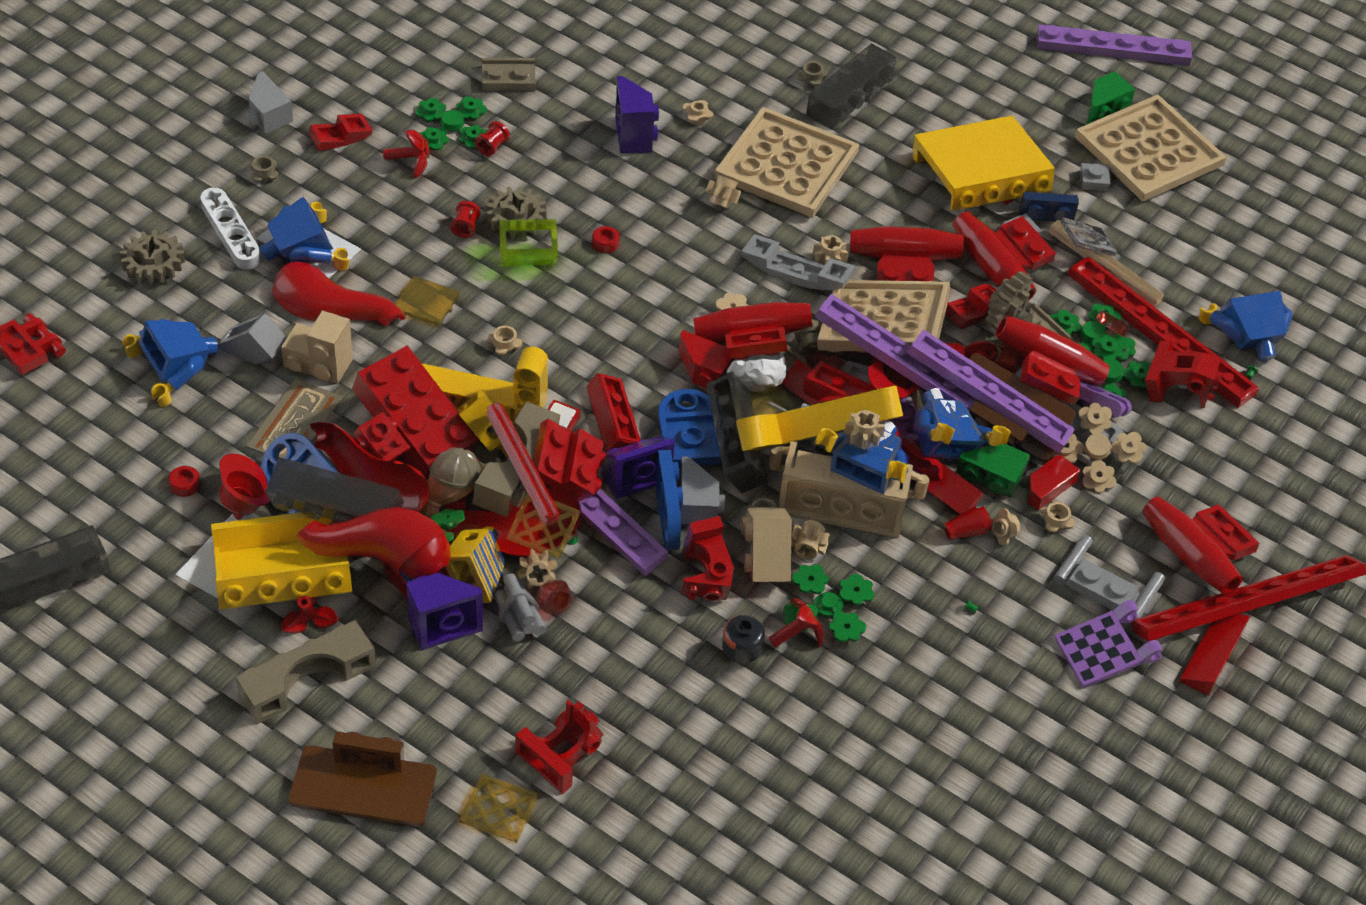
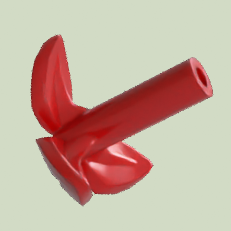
M407 130L404 133L412 146L384 149L383 157L385 160L415 157L417 161L413 178H417L422 175L428 165L429 145L427 139H423L419 132Z
M305 595L295 599L301 611L288 613L282 622L281 629L285 633H300L306 629L308 619L310 618L317 628L325 629L335 625L338 622V616L328 606L314 609L313 606L319 596L309 598Z
M793 598L789 603L799 609L796 620L769 636L770 642L776 648L802 630L810 628L814 631L817 638V647L820 648L823 645L821 624L804 601Z

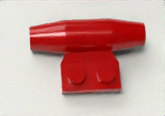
M968 211L958 215L952 223L956 234L964 236L963 246L967 253L997 287L1001 285L1004 279L1010 280L1018 271L1027 274L1025 269L1034 270L1054 261L1056 255L1054 250L1023 216L1001 225L996 233ZM1034 284L1030 286L1031 290L1028 292L1030 294L1028 300H1031L1036 293Z
M882 226L851 230L850 253L880 259L877 265V281H934V264L932 261L962 258L964 236L932 228Z
M770 302L726 308L693 318L695 335L713 342L726 343L728 359L736 358L739 360L762 354L773 356L780 352L788 351L785 335L813 326L810 303Z
M1007 315L998 324L995 336L1026 357L1022 364L1021 381L1070 405H1074L1080 397V381L1100 386L1109 373V365L1088 349L1039 324Z
M1159 496L1152 498L1146 503L1142 510L1144 517L1160 540L1196 576L1224 595L1233 593L1241 585L1243 577L1229 558L1234 561L1255 553L1260 543L1223 507L1218 504L1196 512L1194 518L1191 519L1187 514Z

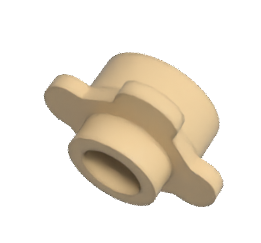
M704 100L683 105V111L687 112V121L690 124L703 125L713 117V112L708 109V103Z
M499 326L488 336V342L495 346V352L499 355H505L512 349H520L522 347V340L517 338L516 330L510 326Z
M1053 502L1048 507L1040 509L1039 516L1045 520L1046 529L1049 532L1054 533L1062 528L1072 529L1074 527L1075 521L1070 518L1071 510L1066 504Z
M1005 508L998 511L995 519H991L992 529L990 531L997 536L1000 545L1009 544V539L1016 537L1020 532L1018 518Z

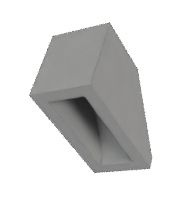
M263 71L259 72L249 96L250 110L248 111V116L254 126L257 125L266 134L293 122L292 103Z
M263 313L233 326L218 343V348L257 365L267 360L269 362L276 360L282 354L281 347L287 337Z
M682 456L680 487H682L683 505L680 506L681 524H689L716 517L718 513H724L725 495H719V482L691 458Z

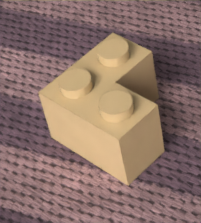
M322 311L312 327L296 323L281 347L283 367L294 372H301L317 377L320 380H327L338 384L353 360L350 319Z
M784 507L747 508V516L741 517V534L744 535L745 541H748L750 544V553L744 554V571L749 573L753 582L791 581L792 518Z

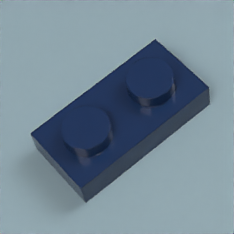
M1023 192L1019 216L1027 213L1032 220H1060L1062 222L1070 221L1074 223L1079 205L1078 195Z

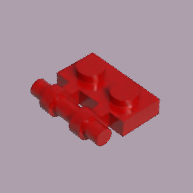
M32 313L24 316V324L19 325L15 319H12L0 326V352L21 375L48 362L47 351L53 352L57 357L63 356L66 352L65 347L62 345V340L55 333H50L47 330V324L41 318H36ZM31 336L38 337L39 339L34 341Z

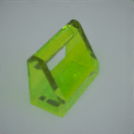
M556 219L499 220L500 266L557 265L558 241ZM550 230L551 248L506 249L505 231Z

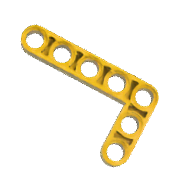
M529 346L522 350L513 375V383L421 363L458 412V407L481 389L486 392L494 404L501 403L512 424H514L515 419L526 402L542 408L545 407L547 402L548 356L542 349Z
M891 386L778 414H762L736 420L742 451H753L790 444L791 441L798 442L818 436L821 428H828L835 433L844 431L845 424L849 422L851 413L857 414L859 411L868 410L876 415H880L879 422L903 417L897 386Z

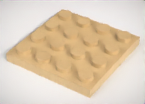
M1159 95L1082 126L1076 130L1075 138L1100 162L1108 165L1109 170L1142 202L1224 166L1227 159L1221 151Z
M762 107L716 168L714 179H717L718 175L734 180L738 182L736 187L813 218L857 155L860 144Z
M849 280L844 288L834 289L832 294L904 342L912 345L923 329L939 339L950 295V282ZM822 323L817 339L818 350L868 353Z

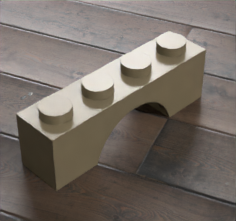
M526 402L514 421V428L533 462L540 423L549 418L559 424L560 414ZM511 461L487 463L475 482L474 505L505 517L509 516L513 507L518 508L524 498L525 487Z
M356 620L346 625H339L323 636L310 639L303 643L302 646L287 653H280L272 660L257 667H251L236 676L239 697L256 724H259L287 710L288 692L294 683L302 677L312 673L326 672L338 675L347 681L376 667L375 649Z

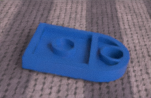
M693 389L677 390L664 397L659 405L658 424L661 437L672 438L675 442L673 462H678L679 467H681L683 456L691 458L699 466L727 464L726 446L719 411L715 401L707 394ZM686 401L692 403L693 406L683 407L679 403Z
M287 433L276 438L269 445L262 459L261 469L266 477L267 486L289 514L323 510L348 484L323 452L315 447V443L298 433ZM287 448L286 457L279 461L280 452Z
M658 450L655 491L663 544L667 551L679 550L681 543L680 506L683 505L682 487H677L676 481H679L678 462L672 461L671 450Z

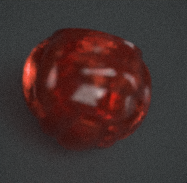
M563 580L546 582L538 592L539 604L543 611L548 614L564 612L572 603L571 589Z

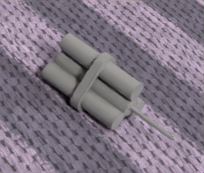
M502 570L505 583L504 590L496 591L493 596L500 610L498 615L501 622L506 623L514 641H521L525 634L533 632L538 636L544 634L546 627L539 614L540 607L537 601L530 595L526 585H519L514 574L506 575L504 570Z

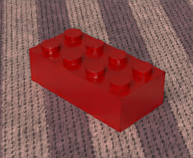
M408 345L357 373L352 387L353 392L372 417L384 412L386 416L394 419L398 426V432L410 446V450L403 452L401 456L408 465L421 471L426 480H428L430 468L434 460L449 448H463L473 453L479 441L478 437L461 418L459 412Z

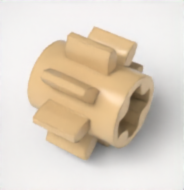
M718 175L716 182L709 180L705 191L711 194L709 201L729 208L730 202L737 204L741 191L736 189L738 182Z
M833 235L821 237L820 244L814 243L813 254L815 255V262L825 265L830 258L847 262V243L842 242L839 237Z
M868 410L859 411L857 414L851 413L849 422H846L844 429L845 435H851L849 444H853L863 450L870 448L872 445L878 446L880 437H883L885 425L878 424L880 415H876Z
M807 520L803 522L802 527L794 525L791 534V546L795 547V553L801 558L813 559L817 556V553L825 554L830 534L824 533L825 528L821 523Z
M530 549V556L527 559L520 557V565L525 569L518 571L519 579L527 577L528 589L535 585L540 586L544 590L545 583L548 580H556L555 574L550 570L557 567L556 560L548 561L547 550L540 554ZM539 565L542 572L536 573L533 566Z

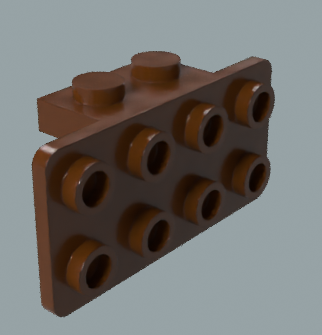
M974 353L971 355V361L1068 425H1071L1076 416L1074 409L1042 390L1022 382L1020 377L981 354ZM976 400L969 410L973 420L980 426L993 429V426L1008 428L1010 436L1007 445H1016L1041 461L1049 460L1053 454V449L1030 435L1027 430L995 412L979 400Z
M336 731L333 739V749L311 745L304 747L289 794V804L297 808L420 827L425 823L437 776V769L431 764L406 761L404 759V744L401 741H396L390 737L375 738L363 736L357 732L344 733Z

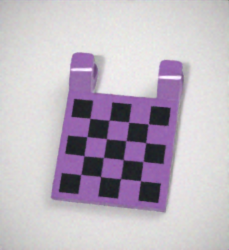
M1127 600L1108 613L1055 635V640L1083 689L1138 665L1153 663L1161 659L1160 651L1162 648L1157 640H1151L1136 650L1120 624L1129 623L1137 619L1136 611L1138 609L1133 600Z

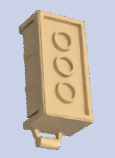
M791 441L789 447L773 446L771 448L769 468L783 473L778 507H784L791 517L899 538L907 498L924 499L926 496L929 478L927 475H920L912 471L913 465L907 464L908 474L905 477L902 490L899 489L900 482L891 478L883 495L831 471L833 456L798 450L794 466L797 442ZM783 454L787 455L785 465H781ZM911 479L916 480L914 491L909 490Z

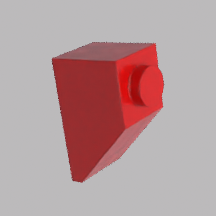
M682 330L680 333L679 355L692 383L704 389L720 393L730 377L726 374V369L735 358L728 359L726 346Z

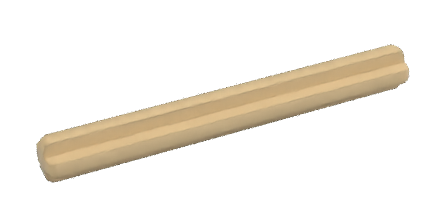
M1057 220L1052 223L1049 233L1083 258L1087 256L1092 258L1154 307L1161 303L1164 296L1161 291L1097 246L1079 242L1075 231L1062 221Z

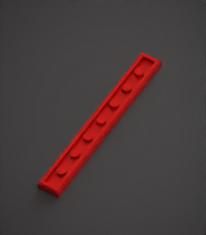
M1089 256L1069 268L1067 274L1105 305H1111L1114 311L1121 314L1123 319L1155 344L1159 345L1160 341H1172L1174 351L1203 352L1221 359ZM1221 359L1217 371L1223 374L1217 392L1237 408H1240L1258 394L1259 387Z
M797 359L787 372L782 385L810 406L819 403L818 400L804 393V378L812 369ZM909 440L915 447L922 451V448H920L918 445ZM941 463L943 478L939 481H929L927 491L959 515L976 506L984 494ZM918 467L919 474H921L922 469Z
M1348 555L1237 588L1229 595L1220 593L1138 618L1131 622L1132 632L1149 642L1366 575V564Z

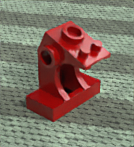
M1160 341L1145 379L1150 402H1162L1167 389L1173 385L1180 384L1186 385L1191 392L1198 394L1201 408H1205L1207 400L1213 402L1215 395L1211 394L1210 391H1217L1223 374L1217 371L1221 359L1203 352L1174 351L1172 341Z
M384 412L359 426L353 433L354 440L373 456L386 461L407 463L401 454L410 450V446L398 432V426L394 419L386 416Z
M720 516L689 523L682 549L685 562L698 559L706 570L699 575L683 579L680 595L688 596L689 600H695L696 597H703L705 600L712 602L727 600L734 566L722 536L724 526Z
M569 700L566 701V710L554 722L557 728L546 737H537L527 727H524L515 734V753L562 795L572 787V766L586 754H593L599 748L602 742L600 738L604 735L596 726L600 720L587 708L581 711L584 705L579 700L575 705ZM565 739L573 745L570 750L563 754H558L553 750Z

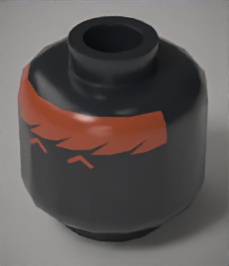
M747 615L731 618L725 624L722 636V649L727 658L741 664L757 660L762 654L764 647L765 630L759 620Z

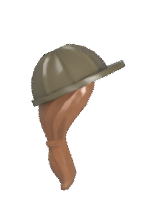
M449 448L437 456L430 468L427 480L429 496L421 514L431 519V516L439 514L440 508L444 504L456 502L467 496L475 488V482L486 465L478 461L474 453L463 448Z

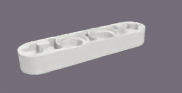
M219 188L204 190L200 196L202 210L236 266L243 270H251L258 267L261 262L259 246L226 193ZM213 201L219 203V207L216 208ZM225 216L232 218L228 222L218 221L219 218ZM236 234L243 236L240 240L229 239L230 236ZM245 249L249 257H247L245 254H242V250Z

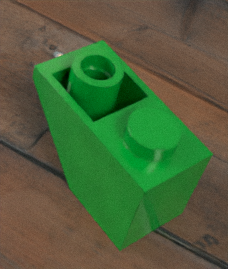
M1116 71L1095 79L1090 98L1087 124L1132 106L1135 88Z
M1007 444L990 445L963 452L959 458L956 473L962 475L968 481L978 482L989 487L996 494H1004L1011 498L1026 470L1030 455Z

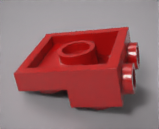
M548 418L540 423L533 463L545 484L551 487L562 488L572 499L580 502L596 494L601 487L602 481L597 476L599 468L606 460V453L602 451L604 442L581 428L571 432Z

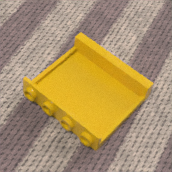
M1013 115L914 135L912 157L916 163L927 161L951 193V211L1022 197L1023 192L1043 193L1052 191L1054 166Z
M331 508L211 524L219 610L295 600L305 595L310 598L352 592L350 566L347 556L329 557L317 555L302 545L296 537L302 528L315 520L325 525H329L330 522L341 523L340 509Z

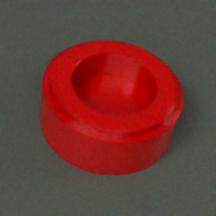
M602 226L593 231L592 246L596 251L611 253L619 248L620 234L616 229Z
M191 466L177 467L168 476L170 490L177 496H191L200 489V474Z

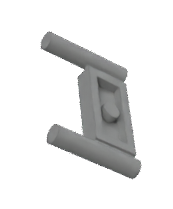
M1082 535L1055 574L1054 581L1059 585H1067V587L1111 610H1114L1127 600H1133L1138 609L1136 611L1137 619L1141 618L1165 581V576L1160 572H1155L1142 593H1139L1140 587L1084 558L1080 562L1093 542L1090 536Z

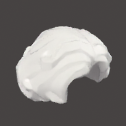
M781 352L773 356L762 354L750 356L743 360L735 359L726 369V374L730 376L734 383L741 385L742 388L752 392H761L770 386L776 387L782 384L786 376V360Z

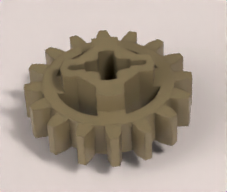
M521 186L517 188V191H513L511 187H507V192L505 193L498 190L497 197L490 196L489 203H486L487 223L491 224L493 231L500 229L501 236L510 233L511 238L514 239L516 234L526 238V232L535 235L536 228L542 229L544 221L547 220L546 202L541 201L540 194L533 196L532 189L523 192Z
M153 230L151 235H147L143 231L140 238L131 236V243H124V250L120 251L123 271H127L128 278L136 276L138 283H141L144 279H148L149 285H152L155 279L164 283V277L174 278V271H182V263H185L183 244L178 243L176 236L169 238L166 231L161 235H157V231Z
M1018 271L1010 280L1004 279L989 299L991 302L988 306L990 308L987 312L988 316L985 318L986 323L997 329L1004 316L1017 318L1029 303L1028 298L1030 294L1028 292L1031 290L1030 286L1033 284V278L1022 271Z

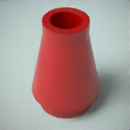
M973 506L951 521L943 523V528L948 540L951 541L958 538L986 535V531L992 529V523L984 506L979 508Z

